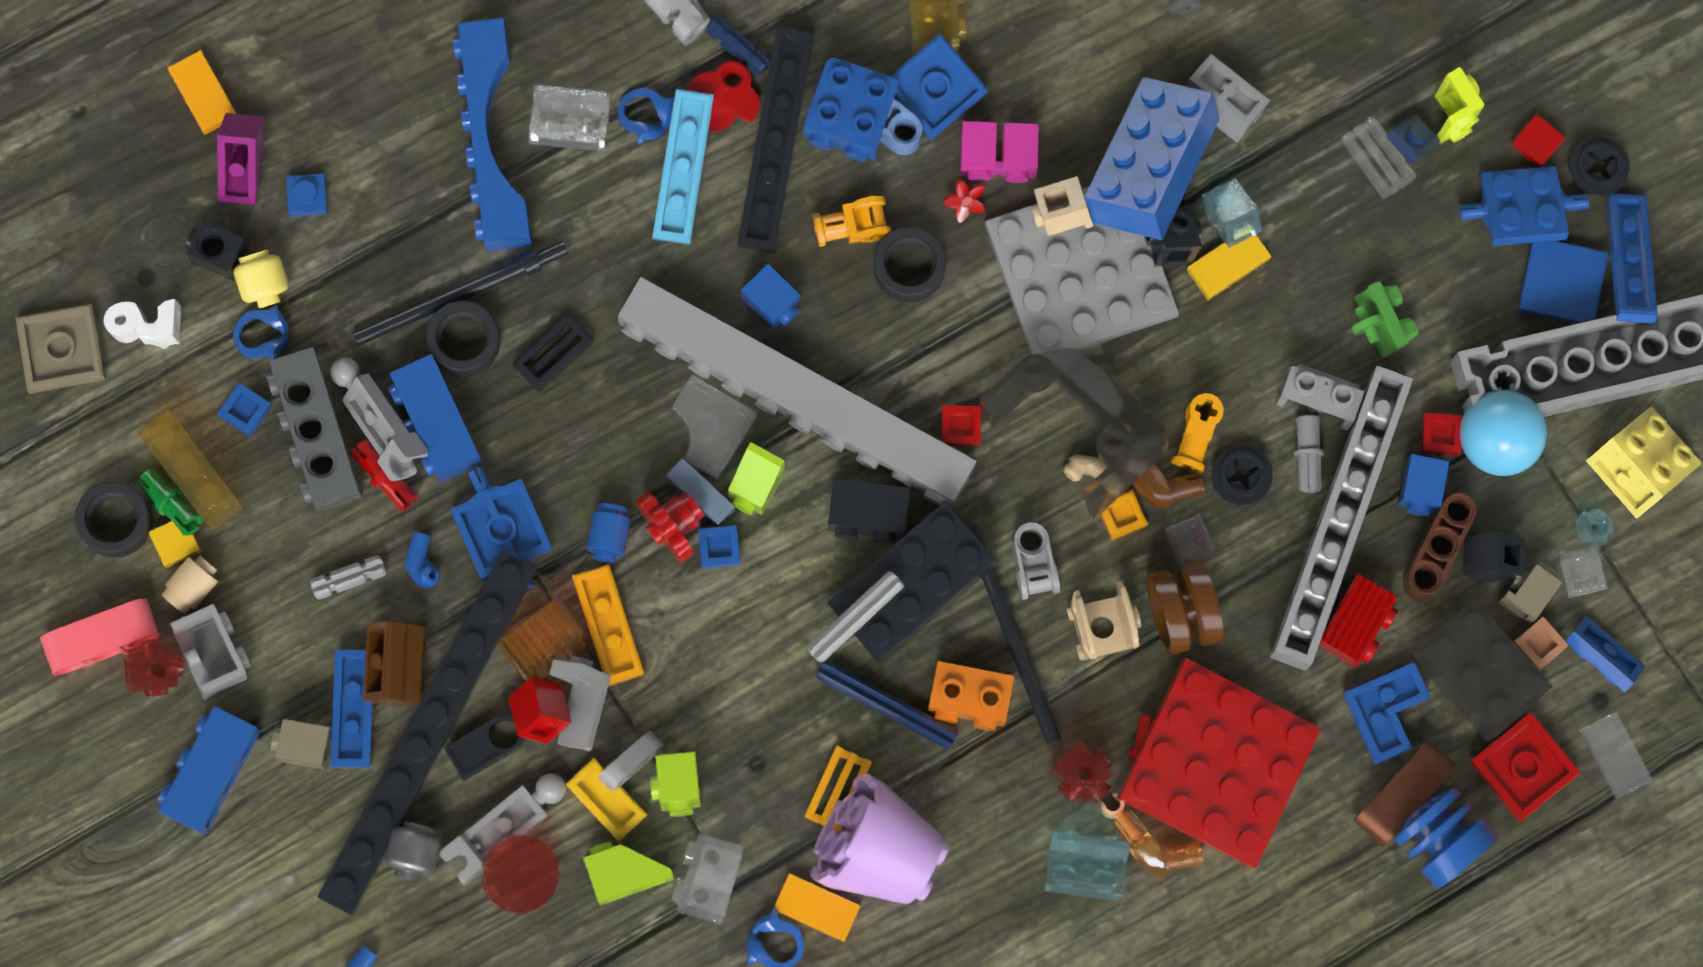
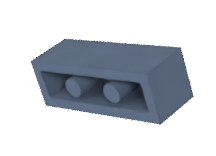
M683 458L666 475V480L681 494L687 492L694 499L703 514L716 527H721L735 512V507Z

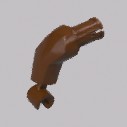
M1111 430L1108 435L1116 446H1111L1103 438H1100L1098 442L1099 452L1106 457L1115 456L1114 462L1137 492L1154 508L1169 509L1175 501L1204 496V481L1199 472L1168 478L1132 443L1123 446L1124 437L1120 431Z

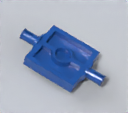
M1556 166L1481 173L1479 179L1482 192L1481 203L1459 204L1458 214L1460 215V221L1482 218L1489 230L1491 246L1567 240L1569 230L1566 212L1588 210L1589 199L1587 194L1565 196L1559 184Z
M483 467L476 468L482 483H479L474 470L468 473L477 494L468 502L450 510L481 581L487 580L502 550L528 564L533 559L553 551L522 479L505 486L491 487ZM533 581L531 582V584H530V586H529V590H530L531 588L535 587V584L533 583Z

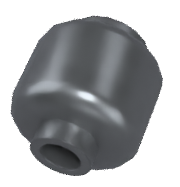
M405 822L403 827L393 829L384 860L388 866L395 868L394 877L416 882L418 875L429 876L433 873L441 847L440 840L434 836L435 829L410 822Z

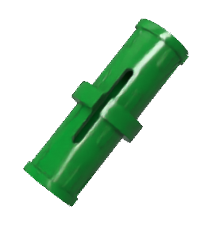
M148 469L140 476L147 484L142 480H138V486L155 503V509L162 516L166 515L183 535H191L200 528L193 521L195 520L198 524H202L200 515L187 504L185 495L178 488L174 489L157 469Z

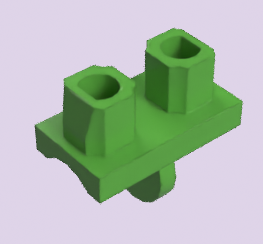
M1381 281L1369 285L1367 290L1354 297L1358 305L1355 312L1360 322L1353 325L1351 329L1354 336L1365 333L1370 344H1376L1383 359L1392 356L1407 345L1408 341L1418 335V329L1412 319L1408 317L1398 320L1394 309L1402 304L1403 298L1398 286L1383 287Z

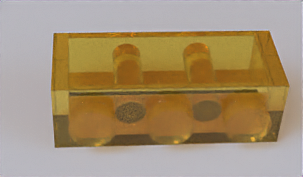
M169 409L137 432L212 531L243 509L240 502Z

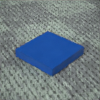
M938 34L891 75V77L896 78L898 81L895 99L917 116L921 121L922 131L930 140H933L989 91L941 34Z
M1558 241L1531 243L1517 311L1572 324L1595 320L1608 253Z

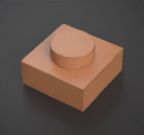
M1544 617L1540 618L1512 642L1537 672L1569 646Z

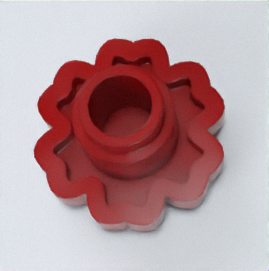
M648 491L635 500L636 506L649 523L645 529L658 546L663 543L680 563L692 556L693 549L684 536L698 527V521L705 517L694 499L685 492L681 496L674 495L664 504L660 505Z

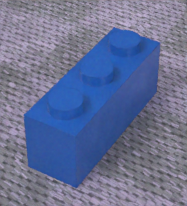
M432 354L391 372L390 376L394 384L387 388L396 407L404 405L410 418L403 421L409 433L416 432L428 450V456L420 458L428 476L436 473L440 483L481 465L480 456Z
M215 706L210 714L205 712L201 717L195 733L199 735L192 749L189 747L185 748L176 766L180 771L174 783L168 782L158 798V803L161 804L160 813L204 836L207 835L261 733L257 727Z

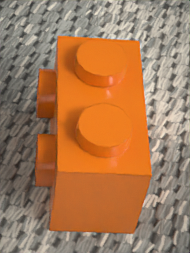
M938 661L927 712L935 713L934 719L939 721L957 723L958 718L972 720L973 727L995 731L996 725L1002 727L1005 725L1014 676Z

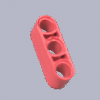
M144 598L127 602L42 635L40 640L52 674L56 676L75 671L147 644L160 637V633L148 600Z

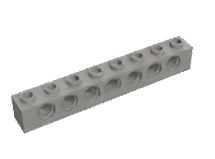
M1376 366L1371 373L1269 658L1304 671L1312 665L1413 378L1380 366Z

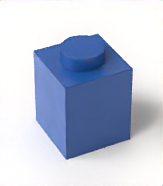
M769 264L741 289V299L773 330L780 323L787 326L800 312L798 306L800 305L801 295Z
M1411 454L1405 461L1397 505L1407 507L1406 512L1417 516H1429L1430 512L1435 513L1442 505L1449 461Z

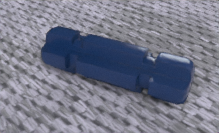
M717 15L708 23L705 29L706 33L715 41L720 39V45L740 63L746 62L748 64L746 67L753 75L758 77L762 75L770 66L771 60L762 51L757 53L755 51L757 47L736 28L731 30L729 28L730 23L722 16Z

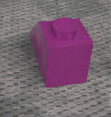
M225 113L217 134L219 202L256 205L264 151L263 116Z

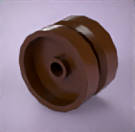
M1201 560L1181 564L1178 571V582L1175 576L1167 569L1147 574L1146 585L1152 614L1161 642L1169 656L1189 651L1192 645V634L1195 640L1203 647L1220 643L1224 640L1223 622L1217 596L1209 573Z

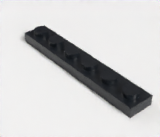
M779 27L776 29L737 247L775 253L814 33Z

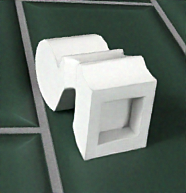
M175 299L164 301L157 307L158 319L154 323H148L142 310L136 303L120 302L111 306L106 311L104 325L108 332L119 342L129 343L139 338L146 345L151 344L166 349L170 345L180 344L181 306Z

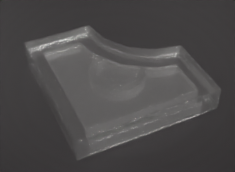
M691 375L672 406V409L684 419L690 432V446L685 461L719 480L757 418L758 413L694 375Z

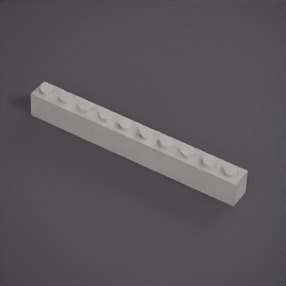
M642 277L638 280L618 315L619 325L623 326L621 331L628 337L638 342H641L643 338L656 345L655 350L664 357L675 360L676 357L690 363L688 368L697 375L706 379L710 375L723 381L721 386L728 392L738 397H741L744 393L757 400L755 405L764 412L775 415L776 412L790 418L788 423L797 430L806 434L810 430L824 437L822 442L838 452H842L845 448L857 455L855 460L861 465L874 471L877 467L891 474L889 477L891 481L901 487L910 488L911 485L925 492L923 495L924 499L938 507L946 502L953 508L975 469L976 460Z

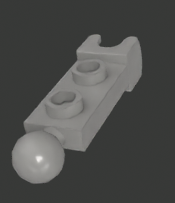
M343 357L336 360L330 370L332 381L338 386L348 389L342 401L379 454L380 458L377 462L391 481H398L415 475L417 469L412 460L428 456V450L416 432H408L402 420L397 416L369 373L360 375L359 365L352 358Z
M554 773L541 776L536 783L535 792L531 795L522 785L439 852L440 857L447 862L456 856L466 857L467 865L458 875L463 885L472 881L487 866L548 818L541 806L545 803L555 804L562 800L566 793V783L563 778Z

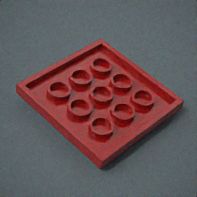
M1187 658L1182 659L1116 799L1252 869H1256L1321 728Z

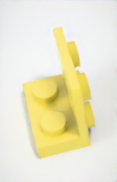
M1652 407L1643 412L1586 460L1636 519L1701 465L1700 460L1693 454L1692 450Z

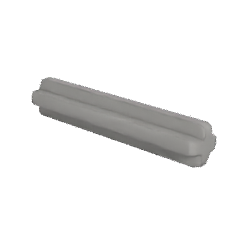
M887 572L808 646L810 654L817 661L824 662L903 588V582L893 572Z

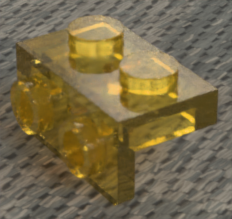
M909 0L913 54L918 53L938 34H941L955 52H958L960 39H966L965 17H958L957 3H963V0Z

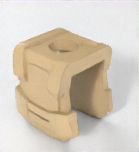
M1117 582V596L1087 604L1083 603L1079 590L1073 593L1071 607L1067 608L1069 620L1074 622L1079 645H1076L1080 661L1097 659V657L1139 647L1138 628H1141L1140 616L1136 605H1131L1123 582ZM1104 617L1111 621L1113 632L1109 637L1101 639L1093 634L1091 624L1095 619Z

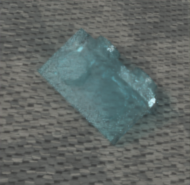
M1075 831L1053 832L1048 849L1044 891L1122 902L1130 843L1120 841L1118 838L1111 836L1098 838L1084 836Z

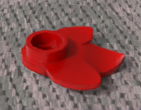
M727 61L721 64L715 72L699 74L687 88V91L714 95L709 130L714 133L728 128L737 116L746 122L753 123L760 109L759 96L750 87V71L744 64L737 61ZM729 76H736L740 81L736 86H729L725 80Z

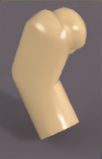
M1075 454L1068 458L1069 463L1063 467L1064 474L1072 481L1081 480L1083 474L1090 475L1109 492L1116 489L1122 481V478L1098 457Z

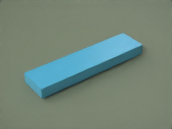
M676 89L653 239L691 244L714 99L713 94Z

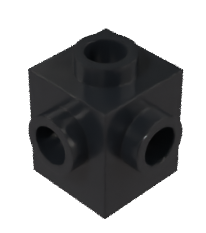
M1178 206L1163 240L1144 236L1147 246H1151L1155 266L1192 264L1202 247V227L1200 222L1195 219L1193 206Z

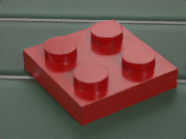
M1531 712L1469 761L1518 822L1524 820L1581 773Z

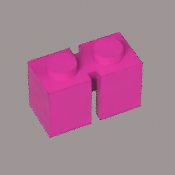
M963 121L960 145V176H968V179L971 181L982 182L990 180L994 175H1001V177H1006V181L1012 183H1024L1029 178H1035L1038 168L1039 124L1004 123V131L1002 132V160L1000 162L996 161L997 123Z

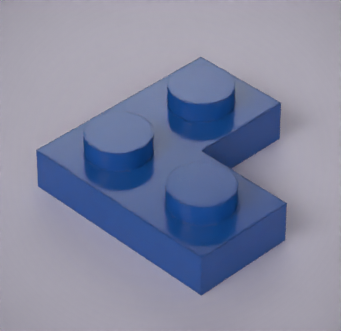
M1415 662L1342 694L1374 765L1412 749L1396 713L1431 698Z

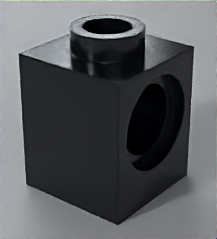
M202 220L199 228H193L186 240L185 249L188 250L186 254L191 263L233 281V270L240 264L238 258L245 257L249 246L244 237ZM221 242L224 244V248L220 254L216 256L205 254L209 244Z

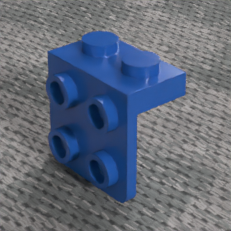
M836 58L828 59L804 124V138L809 139V143L812 146L823 150H830L831 147L843 150L847 157L856 161L865 162L866 159L875 161L880 148L881 135L898 89L897 79Z

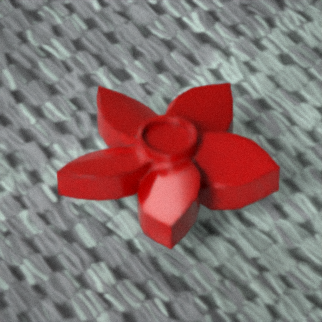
M958 178L955 186L956 193L948 194L942 202L949 208L954 209L955 217L961 223L968 217L970 210L975 213H985L983 204L977 198L982 195L986 186L984 184H977L968 188L967 184Z

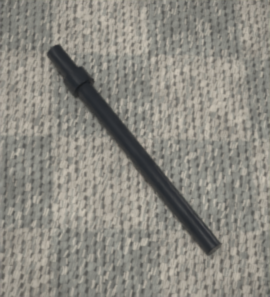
M563 241L538 252L530 250L519 255L520 259L356 330L352 332L358 346L434 314L448 303L464 301L525 273L530 276L542 271L541 266L569 255Z
M978 525L968 526L969 530L986 548ZM993 568L982 577V580L1041 732L1048 745L1061 740L995 568Z

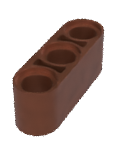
M1453 493L1442 502L1441 507L1436 511L1404 576V590L1412 599L1418 601L1427 600L1442 586L1476 516V504L1467 494ZM1457 505L1461 507L1465 514L1464 521L1458 522L1451 519L1447 511L1448 506ZM1434 538L1444 540L1448 545V554H1436L1431 548V540ZM1416 572H1424L1430 576L1432 580V587L1430 589H1422L1417 586L1414 579Z
M1428 739L1353 821L1383 847L1402 828L1406 822L1405 820L1415 813L1457 768V765Z

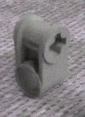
M1028 522L1021 525L1012 539L1016 579L1021 600L1028 599L1031 594L1052 591L1054 594L1060 593L1058 571L1052 556L1046 529L1037 523ZM1025 533L1035 534L1040 540V548L1036 551L1025 550L1021 546L1020 536ZM1040 578H1046V579H1042V580L1030 581V580H1035V579H1040Z

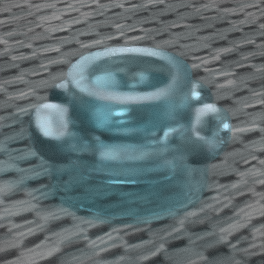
M1592 509L1590 512H1583L1577 518V535L1586 544L1592 543L1593 546H1602L1614 532L1613 521L1603 510ZM1591 525H1597L1598 530L1593 531L1591 529Z

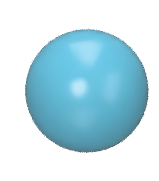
M1491 391L1482 395L1474 407L1470 405L1467 408L1460 424V441L1467 458L1480 470L1497 476L1515 475L1531 467L1541 456L1547 440V426L1543 413L1534 401L1516 391Z

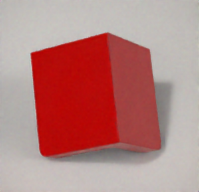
M531 677L509 696V704L519 737L548 744L572 723L563 688L558 683Z

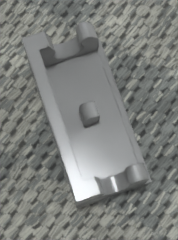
M1212 54L1195 71L1185 85L1186 87L1213 93L1220 119L1217 127L1237 143L1245 136L1250 126L1256 123L1270 102L1268 98Z

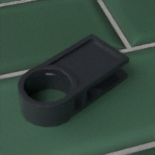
M498 715L444 747L463 781L521 748L524 742L523 737H519L517 743L508 749H500L491 743L490 734L493 726L501 721L514 723L512 716Z

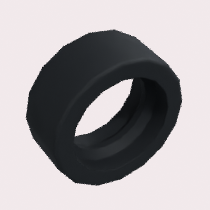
M901 227L888 233L879 243L874 255V277L880 289L890 298L904 303L919 302L930 297L940 287L945 274L946 257L940 241L929 231L918 227ZM914 243L922 246L929 253L932 260V270L929 277L923 283L916 286H905L897 283L891 277L887 268V260L890 253L902 244Z
M460 300L446 304L435 312L428 323L426 334L429 352L432 354L436 364L440 369L453 376L469 377L480 374L492 365L499 354L501 339L496 320L486 308L475 302ZM460 317L472 318L479 322L486 334L485 346L481 353L475 358L466 361L455 360L448 356L441 344V335L445 326L453 319Z
M103 482L91 487L81 497L75 510V526L80 538L94 552L106 557H124L136 552L147 541L149 532L152 530V513L147 501L134 487L122 482ZM110 497H119L127 500L136 512V525L133 532L127 538L118 542H108L99 538L94 533L91 525V515L94 508L101 501Z

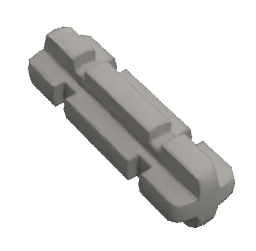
M376 555L365 559L363 564L356 562L330 572V576L325 577L323 574L312 578L310 585L314 596L317 599H323L331 596L332 591L336 590L339 593L367 583L366 579L368 578L375 580L386 575V568L382 558Z

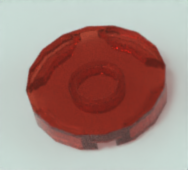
M523 834L506 836L492 845L484 856L482 863V888L488 899L505 911L517 914L535 911L547 903L556 890L559 879L558 860L552 849L536 837Z

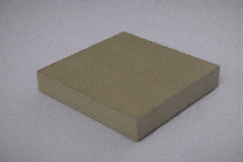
M92 304L15 317L26 387L29 394L106 380L95 311Z

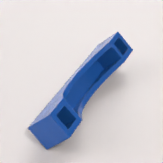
M498 18L458 23L459 36H454L452 39L455 59H462L464 72L457 73L459 95H466L468 108L461 109L463 130L464 132L471 131L472 145H465L468 168L475 167L477 180L470 182L472 204H479L481 214L480 218H474L476 240H484L486 252L530 247L532 243L526 201L510 186L500 172L489 145L488 119L492 99L501 78L510 66L504 19Z

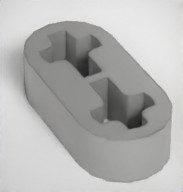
M648 731L615 759L601 773L598 779L611 792L616 791L645 766L663 748L664 744L652 731Z

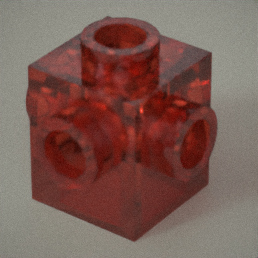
M164 639L140 641V648L123 649L125 684L129 691H144L145 696L152 697L169 694L168 688L178 687V677L184 675L181 653L176 654L173 646L164 645ZM158 663L157 670L151 673L152 665Z
M1081 741L1050 772L1060 782L1057 786L1060 793L1072 804L1078 801L1082 806L1090 799L1095 804L1102 799L1112 788L1107 782L1114 775L1109 770L1112 766L1111 762L1099 750L1095 749L1091 752ZM1079 772L1087 773L1090 781L1082 780Z

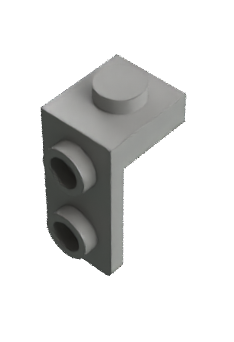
M571 656L569 662L553 660L549 674L572 684L567 703L572 723L560 732L558 744L564 747L590 751L593 747L611 676L592 668L593 661L576 656Z

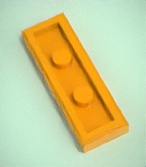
M609 564L572 575L602 671L611 676L609 686L643 676L644 671Z

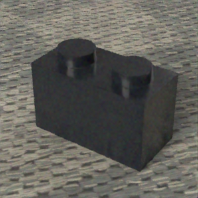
M833 479L827 531H835L834 536L842 539L854 540L858 538L859 534L873 536V541L877 543L895 544L896 539L901 540L905 535L910 488Z

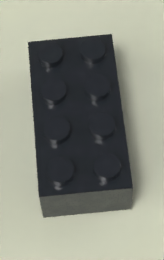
M944 502L829 600L827 604L840 617L887 572H893L903 582V588L854 633L855 637L872 657L882 664L998 565V562L951 507Z

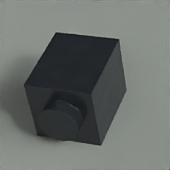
M1502 531L1465 537L1463 575L1485 582L1524 577L1526 539Z

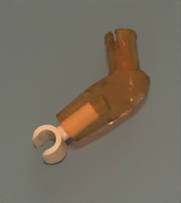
M1113 793L1112 796L1120 806L1118 810L1110 811L1101 802L1102 814L1109 819L1116 818L1113 823L1116 832L1138 863L1152 876L1167 878V875H1170V871L1204 866L1200 841L1166 847L1165 844H1161L1132 810L1126 812L1123 810L1125 804L1116 799L1117 793Z

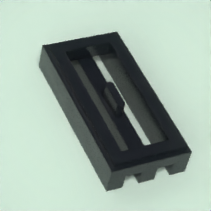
M566 313L512 363V366L540 393L594 343V339L569 313ZM569 325L573 330L528 370L525 365ZM579 336L582 338L577 345L541 378L537 379L535 377Z

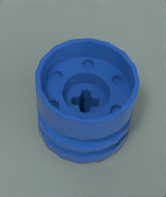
M1455 786L1449 791L1437 796L1434 795L1405 820V824L1393 838L1399 847L1412 836L1417 839L1418 843L1406 853L1409 858H1413L1425 850L1430 854L1429 859L1424 863L1420 871L1437 890L1468 867L1499 838L1483 818H1479L1467 826L1462 822V818L1472 806L1468 801L1455 811L1449 807L1461 795Z

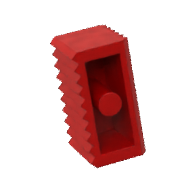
M1356 574L1328 621L1319 647L1355 668L1362 660L1369 663L1380 645L1378 641L1374 640L1381 627L1387 630L1398 613V609L1393 607L1397 596Z

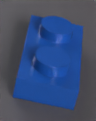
M1587 615L1566 640L1579 657L1588 660L1602 672L1604 678L1609 683L1617 685L1624 692L1634 684L1646 667Z

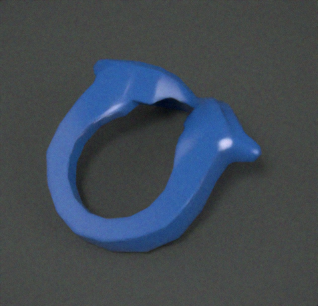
M639 88L628 92L621 99L618 106L620 125L637 136L638 144L645 140H655L661 137L670 126L674 98L665 99L648 88ZM645 96L650 98L657 110V115L661 119V125L657 127L652 124L629 120L625 115L627 104L636 97Z
M277 304L270 310L246 312L234 327V343L239 352L247 358L269 357L271 360L276 359L288 346L289 324L279 311ZM260 319L266 324H270L272 328L280 330L281 337L272 339L270 342L252 349L247 348L243 344L241 332L244 325L250 320Z
M776 908L773 909L769 915L756 921L752 932L746 940L747 964L758 962L765 967L794 966L801 959L804 950V937L800 929L780 918L778 910ZM759 931H785L791 933L796 940L797 948L795 954L785 962L773 961L762 947V942L757 939V933Z

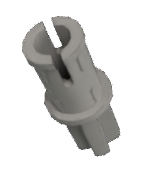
M1314 415L1296 418L1297 450L1294 451V457L1298 458L1299 490L1304 493H1316L1322 488L1321 457L1325 453L1324 450L1320 449L1321 419L1319 416Z

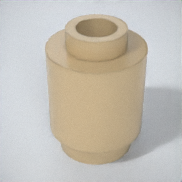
M201 556L196 560L188 557L165 583L167 588L161 595L180 612L186 614L190 608L195 610L219 582L213 576L218 570Z

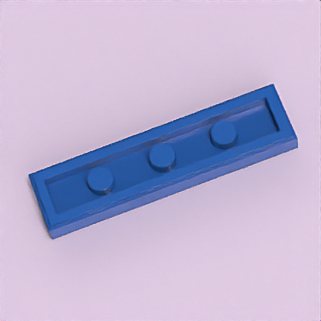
M1609 194L1606 204L1616 320L1655 323L1658 312L1647 196Z

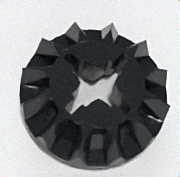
M1606 137L1588 138L1578 144L1570 155L1568 170L1571 172L1574 185L1582 188L1585 194L1603 197L1613 192L1616 193L1628 178L1630 171L1628 156L1625 150L1612 139ZM1591 159H1594L1597 163L1605 162L1608 159L1611 160L1604 169L1606 176H1602L1599 172L1587 174L1593 165Z
M1249 445L1228 447L1217 456L1211 470L1213 489L1218 492L1223 501L1231 502L1237 506L1254 504L1263 498L1270 489L1273 479L1271 464L1267 457L1255 447ZM1234 461L1237 466H1240L1242 471L1256 469L1247 479L1248 490L1240 481L1228 482L1236 473Z

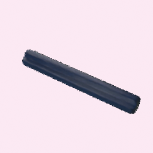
M825 660L817 671L816 678L819 681L945 749L952 747L958 735L956 729L934 719V717L829 660Z

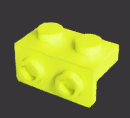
M1461 67L1446 75L1435 94L1437 101L1448 116V119L1437 135L1441 140L1440 144L1450 138L1453 143L1457 142L1472 132L1471 126L1479 121L1477 116L1485 105L1478 95L1480 90L1475 79L1469 74L1465 75Z

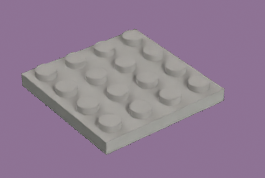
M1089 187L1082 189L1084 197ZM1031 206L987 220L984 223L1035 365L1176 318L1179 315L1162 266H1155L1151 246H1147L1143 235L1093 224V227L1086 228L1083 225L1048 236L1045 226L1037 228Z

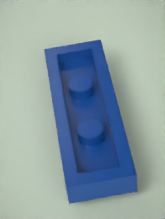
M335 650L331 768L371 769L374 703L363 702L366 650Z

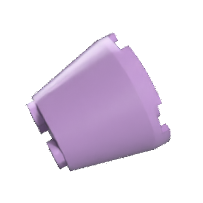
M862 774L853 780L852 787L856 789L851 795H848L843 801L837 800L826 826L822 827L813 851L819 857L818 867L812 869L810 872L813 880L829 888L908 904L915 898L923 901L932 888L933 881L930 877L936 865H940L944 861L949 850V844L943 842L941 834L885 783L869 774ZM835 823L843 826L840 833L833 830Z

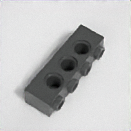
M314 347L270 360L272 372L266 374L272 396L279 394L283 408L277 410L283 431L290 430L295 443L289 445L288 449L294 467L302 466L306 480L299 482L306 504L313 502L316 510L320 512L361 499L362 495ZM306 387L311 390L310 396L306 401L295 403L291 400V395L295 389ZM318 423L322 425L321 433L313 439L304 438L302 431L307 424ZM327 458L333 461V467L329 473L318 475L313 472L314 465L318 460Z

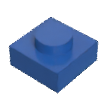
M324 174L286 176L288 214L290 217L328 214L326 177Z
M238 383L217 415L251 438L273 406L267 400Z
M737 525L698 529L702 569L741 566Z

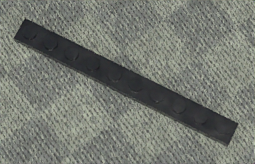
M502 550L317 898L354 916L384 860L391 832L393 829L401 827L536 575L538 571L536 567Z

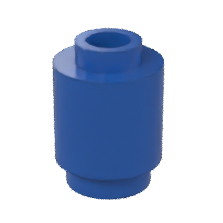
M609 503L598 504L597 512H593L586 547V550L593 553V559L613 563L616 557L624 556L631 521L627 517L629 511L627 508Z

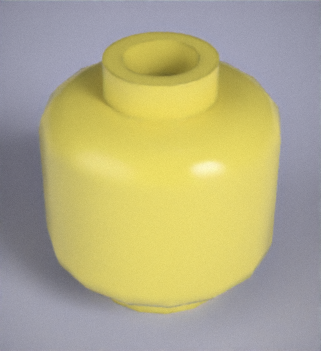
M268 249L238 258L240 264L234 268L233 275L242 300L247 303L257 301L259 308L281 302L279 294L289 288V281L281 258L275 254L269 255Z

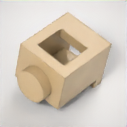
M1078 176L1034 190L1038 204L1031 206L1037 228L1045 226L1048 236L1083 225L1086 228L1093 227Z

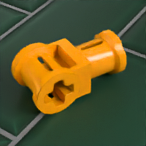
M870 196L856 200L853 203L843 204L842 212L823 216L819 213H813L814 228L819 247L825 246L827 241L847 237L849 244L882 240L888 233L892 232L891 227H887L883 206L886 202L884 196ZM870 214L872 215L874 225L871 222Z
M1209 393L1200 394L1188 405L1185 411L1186 424L1181 436L1183 438L1177 456H1172L1171 463L1177 467L1192 472H1204L1205 465L1202 463L1206 449L1212 439L1215 426L1223 416L1224 410L1222 402L1215 395ZM1202 405L1207 406L1208 414L1212 415L1206 421H1202L1200 419V412L1195 411L1199 410Z

